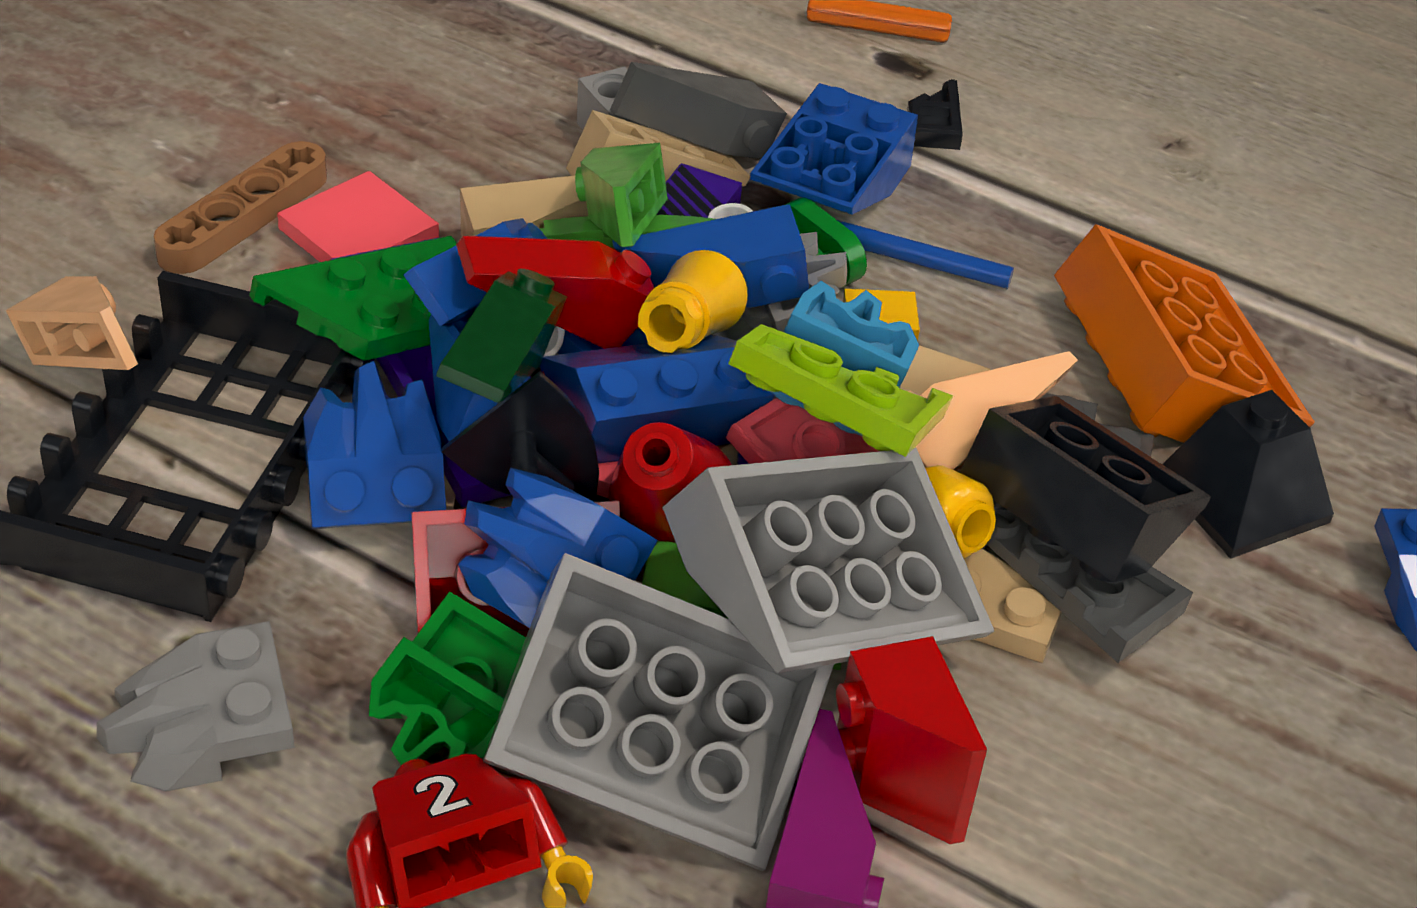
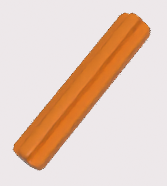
M809 0L807 7V19L811 22L943 43L948 41L952 25V16L949 13L867 0Z

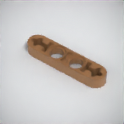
M304 141L291 142L281 146L161 224L154 233L158 265L171 273L186 274L195 272L277 218L278 212L298 204L320 189L327 180L326 154L323 148L317 144ZM257 191H273V193L264 195L252 194ZM218 217H234V219L228 221H212V219Z

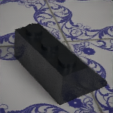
M1057 396L989 408L960 471L961 474L986 486L992 495L995 508L1009 510L1029 524L1028 530L1034 537L1047 544L1061 546L1080 560L1079 564L1086 573L1101 581L1113 583L1146 573L1206 508L1211 498L1209 494Z

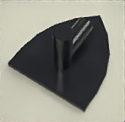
M541 371L441 447V452L466 473L491 489L510 496L512 494L505 484L510 468L546 476L589 500L596 501L599 465L593 435L580 410Z

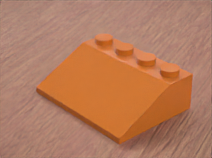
M1095 224L1054 274L1066 296L1064 299L1065 305L1079 318L1087 332L1085 335L1087 343L1101 356L1109 370L1107 373L1108 380L1123 394L1132 410L1130 412L1131 420L1144 433L1152 434L1154 437L1163 435L1184 443L1221 406L1269 390L1276 393L1309 427L1315 423L1217 273Z

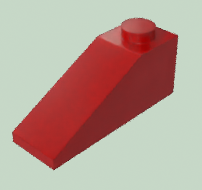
M463 236L456 244L467 283L485 292H488L496 279L508 271L516 274L520 268L537 272L551 279L555 283L553 290L568 296L556 326L604 349L621 347L638 328L640 309L649 293L654 289L650 279L651 270L641 257L629 250L619 252L600 241Z

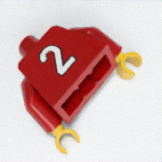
M462 754L434 764H430L422 759L409 760L396 770L393 777L378 781L372 787L376 810L362 816L346 850L347 866L356 908H395L396 906L397 908H423L541 868L540 859L543 860L548 870L542 889V900L546 908H565L566 896L560 883L574 886L578 891L580 899L585 904L593 881L591 866L585 860L577 856L565 854L563 847L568 844V840L540 787L533 781L496 771L490 765L483 762L476 754Z

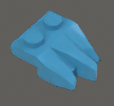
M822 280L802 294L784 329V332L835 351L843 361L841 367L852 371L867 370L874 372L875 368L878 367L899 375L897 383L899 388L919 348V343L910 324L901 321L888 324L879 320L882 302L867 290L850 302H842L836 298L835 290ZM768 391L786 404L804 408L802 402L781 391ZM840 422L834 423L835 426L845 432L862 436L859 432Z

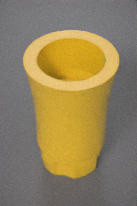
M698 250L682 256L672 266L666 279L649 293L638 314V327L646 335L648 345L660 352L673 353L678 349H689L697 345L705 337L723 332L732 327L743 315L747 304L748 293L743 274L734 262L718 252Z

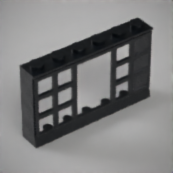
M162 271L157 280L163 321L160 323L158 318L138 314L132 324L133 345L138 365L129 370L102 369L106 389V397L103 401L98 395L82 391L76 394L72 403L76 437L72 442L69 437L54 433H47L43 437L40 445V455L45 478L40 485L36 480L21 476H14L10 480L7 487L10 513L0 510V565L19 566L21 569L201 616L205 618V621L212 622L226 597L233 598L237 594L243 581L245 567L256 550L262 551L266 547L272 533L273 522L282 507L290 506L296 498L300 478L307 468L303 417L319 388L331 390L342 402H351L355 370L375 361V358L363 361L339 348L331 339L317 336L296 324L299 312L276 299L271 300L263 307L252 300L249 296L250 291ZM200 333L236 342L222 364L184 356V354ZM252 346L290 355L275 378L237 369ZM306 359L331 365L317 388L291 382ZM173 369L211 378L196 401L158 392ZM227 382L266 391L251 415L212 406ZM282 395L308 402L293 426L267 419ZM147 405L284 439L239 510L98 474ZM87 488L127 498L109 525L68 515ZM144 503L185 513L167 541L126 530ZM202 517L229 524L212 552L184 545Z

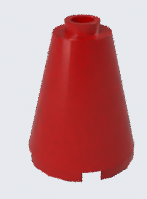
M650 423L637 429L628 438L610 482L609 501H619L620 518L658 541L676 543L663 506L705 469L709 467L730 466L732 464L727 456L710 441L668 423Z

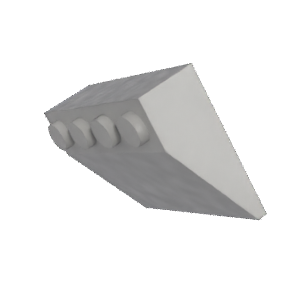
M914 448L906 457L890 450L709 467L663 506L686 571L777 674L847 662L850 651L931 636L934 637L938 646L983 638L994 632V628L917 448Z
M564 553L551 572L529 628L483 762L763 871L766 869L834 664L777 674L729 619Z

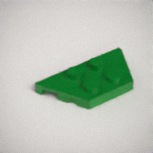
M446 236L255 275L252 279L249 296L254 302L263 307L273 299L299 312L297 325L317 336L331 339L339 348L363 361L431 345L429 332L431 313L406 280L404 274L414 266L456 246L457 243L452 236Z

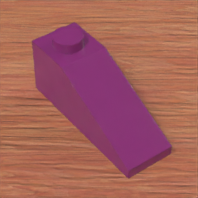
M819 708L770 878L766 908H878L885 878L870 874L876 841L833 712Z

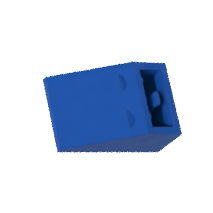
M819 83L751 171L750 180L853 215L891 196L911 167L918 115L898 109L888 103H880L849 93L839 87H831Z

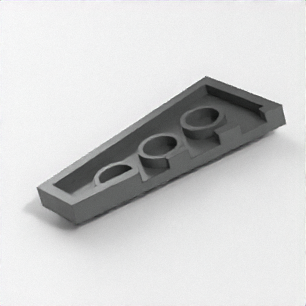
M994 507L996 517L995 529L986 545L1117 663L1185 613L1193 592L1157 569L1151 567L1144 574L1117 583L1101 581L1086 573L1079 564L1080 560L1061 546L1050 545L1034 537L1028 530L1029 524L1009 510H1001Z

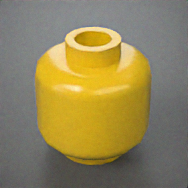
M942 465L926 467L927 474L962 556L965 559L982 549L994 532L996 517L992 495L984 484Z

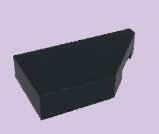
M951 79L943 83L942 90L931 96L924 93L908 101L907 112L918 115L914 147L960 150L963 132L957 80Z

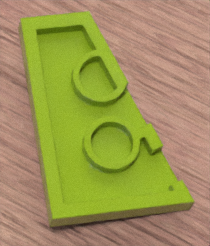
M760 324L737 341L728 362L729 365L745 372L746 378L753 385L766 391H781L802 402L804 409L815 418L831 423L840 422L862 434L863 440L872 448L878 451L893 450L904 457L944 418L953 398V395L935 388L931 389L927 398L900 389L897 386L899 375L878 367L875 368L874 372L846 369L841 367L843 361L835 351Z

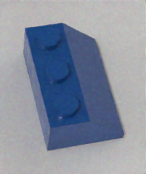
M709 335L697 345L689 349H678L673 353L660 352L649 346L648 343L545 356L540 364V369L542 372L544 371L545 376L557 385L583 414L595 440L598 463L619 461L624 446L632 433L644 425L656 422L674 425L700 436L716 446L730 444L726 436L731 425L769 403L775 397L774 394L749 382L745 372L728 364L737 341L717 335Z

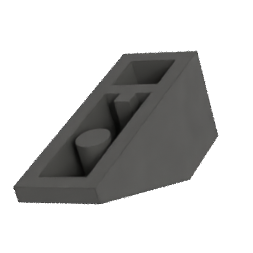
M636 62L630 63L610 108V111L615 116L726 155L761 159L771 147L787 115L779 105L752 81Z

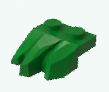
M450 591L414 640L410 641L403 637L371 680L369 716L378 719L406 720L391 747V751L400 765L413 759L427 760L443 747L450 751L449 758L462 754H476L483 760L526 639L523 635Z

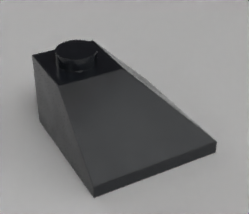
M1272 390L1221 406L1162 464L1211 496L1206 508L1195 520L1230 559L1329 524L1334 515L1311 428Z

